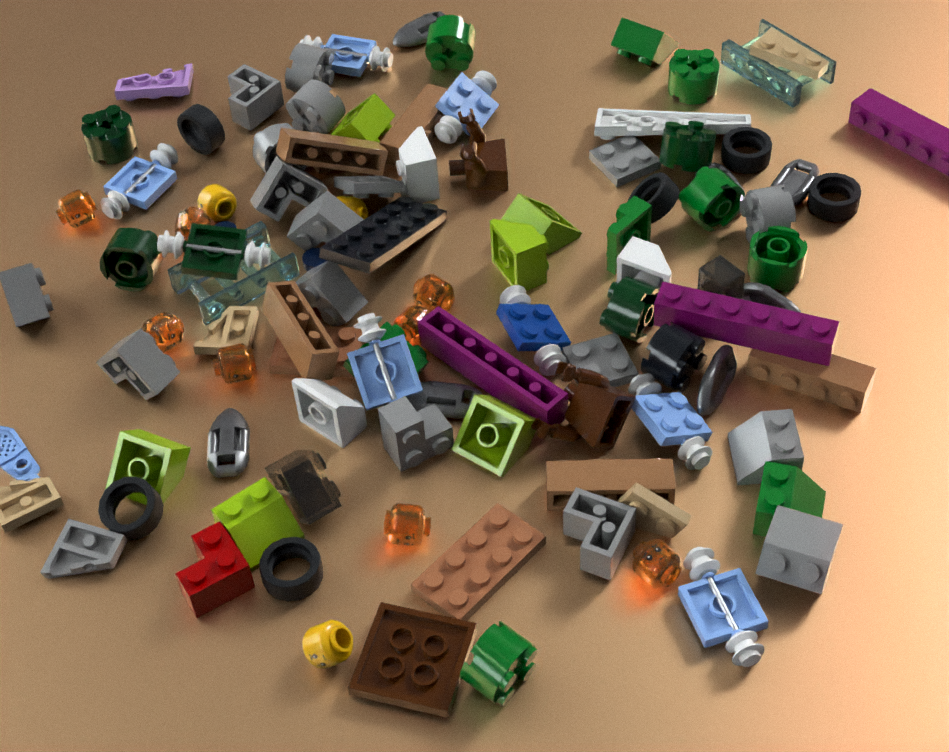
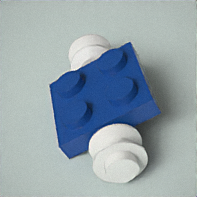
M521 285L507 287L500 295L501 304H499L496 311L497 316L517 351H537L534 355V362L539 366L540 373L546 376L555 375L558 363L566 362V357L561 354L563 347L571 345L570 339L549 305L531 304V298L526 294L525 288Z

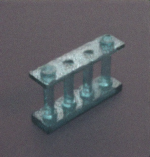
M764 19L760 20L758 36L746 44L740 46L730 39L722 43L721 64L792 108L800 103L802 87L814 79L804 75L795 79L787 74L791 70L781 66L776 68L768 61L749 54L751 45L771 27L829 61L827 71L820 78L829 84L834 82L836 61Z
M262 221L245 229L247 230L245 248L251 241H254L255 247H261L266 242V248H270L268 229ZM271 249L270 265L259 271L253 265L251 268H248L244 256L240 268L247 277L236 283L229 279L215 278L224 289L210 296L200 283L211 277L182 274V262L167 269L172 288L178 295L190 289L200 300L198 305L202 321L205 325L221 318V314L229 306H243L265 294L268 282L290 281L300 275L297 257L294 253L280 258Z

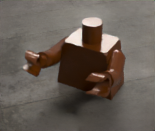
M470 108V114L466 117L462 116L461 111L458 112L460 122L467 125L466 129L470 134L469 145L464 146L463 143L461 146L460 157L463 160H449L450 176L465 175L466 187L468 189L508 191L505 139L486 141L484 131L478 122L475 121L476 118L473 110Z
M559 362L554 376L563 374L561 379L563 382H570L576 379L579 383L578 385L570 383L564 389L568 393V401L570 402L565 413V419L569 424L566 426L560 424L551 425L536 417L531 428L538 431L537 435L540 439H545L547 435H550L551 438L572 443L583 437L593 448H613L636 397L610 386L608 378L596 371L580 367L576 369L575 365Z

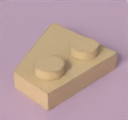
M229 306L221 314V318L208 328L209 334L202 342L197 340L194 343L195 354L227 355L225 353L227 351L228 355L249 356L259 316L257 306ZM234 350V353L230 354L229 351Z
M50 477L34 478L30 481L14 480L10 481V486L0 487V524L5 533L64 505Z
M637 482L617 500V502L636 508L635 528L673 538L688 525L691 518L689 513Z

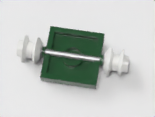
M192 223L188 241H184V237L179 231L176 236H170L169 231L165 230L164 235H159L157 250L162 252L163 258L168 253H173L175 259H178L184 252L181 270L182 274L238 281L241 262L244 260V256L248 268H251L253 263L259 264L261 270H263L264 265H269L271 258V248H266V242L261 247H255L254 241H251L245 248L247 240V230Z

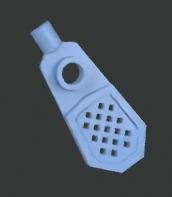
M0 426V468L16 480L30 481L34 478H40L38 475L40 471L39 465L14 428ZM26 464L24 468H19L21 465Z

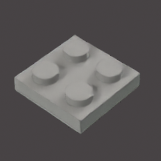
M623 136L589 150V159L616 187L661 169L659 158L636 136Z
M383 175L334 176V187L343 190V194L353 195L356 198H369V193L378 194V197H394V193H403L404 182Z
M615 333L562 348V354L566 357V363L575 365L576 369L580 367L604 375L608 378L610 386L618 387L631 383L632 379L639 374L619 336Z

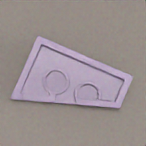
M192 63L184 65V70L172 72L171 68L164 69L162 73L152 77L146 73L119 79L115 88L116 100L133 101L137 98L158 99L163 96L183 97L189 95L194 73Z

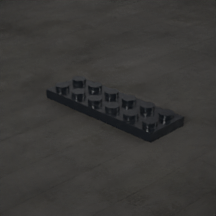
M401 196L320 247L319 258L370 274L445 222L447 211L439 209L435 204H422L414 201L411 197Z

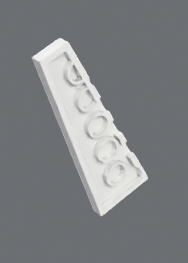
M598 108L594 136H600L604 140H612L616 136L663 135L666 122L688 125L689 121L702 122L705 129L714 130L716 134H727L730 130L738 127H751V115Z

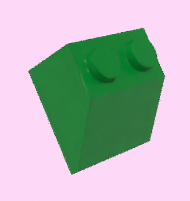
M621 18L611 42V46L618 49L617 54L629 59L631 55L639 57L638 62L651 66L652 62L661 65L679 45L678 41L666 33L625 18Z
M765 461L753 534L766 537L777 505L822 518L826 491L797 466Z

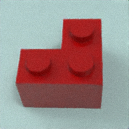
M220 521L191 535L199 561L175 573L183 597L196 618H199L255 588L249 564Z

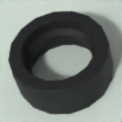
M195 104L179 115L177 126L185 142L196 152L203 155L210 154L225 141V132L221 122L207 107Z
M738 127L730 130L722 141V162L727 168L738 173L749 174L759 172L769 165L772 152L771 138L764 131L752 127ZM747 146L755 148L759 152L744 154L734 149Z
M659 172L644 179L633 190L628 201L633 196H636L651 204L652 224L664 217L673 208L678 200L680 191L678 186L666 174Z
M825 173L817 176L811 182L807 204L809 210L822 220L831 222L845 221L857 213L862 191L859 183L852 177L840 173ZM824 193H838L848 199L835 202L827 200L820 195Z
M136 476L123 477L114 481L105 489L99 501L98 512L101 522L110 531L124 534L127 540H138L149 535L158 526L163 516L164 505L160 494L146 480ZM132 493H143L147 497V507L143 515L130 524L122 525L118 523L115 519V513L119 503Z
M298 537L282 538L266 548L259 560V570L263 585L270 595L279 600L288 602L304 599L319 588L323 579V565L320 553L316 546L307 539ZM301 558L310 563V569L303 576L295 580L285 581L273 576L274 568L286 559Z

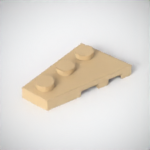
M773 27L751 45L749 52L752 56L818 80L827 71L829 61Z

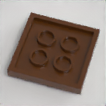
M381 602L349 683V695L449 718L461 682L460 671L464 662L467 663L478 631L477 623Z

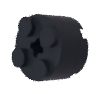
M670 322L671 326L665 323L651 338L646 348L651 352L648 360L642 358L641 371L643 374H652L656 381L666 387L683 393L688 388L691 376L695 370L700 371L706 363L707 355L703 353L705 340L674 322Z

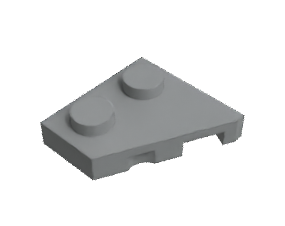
M68 519L40 573L45 578L51 579L114 568L128 540L124 534Z

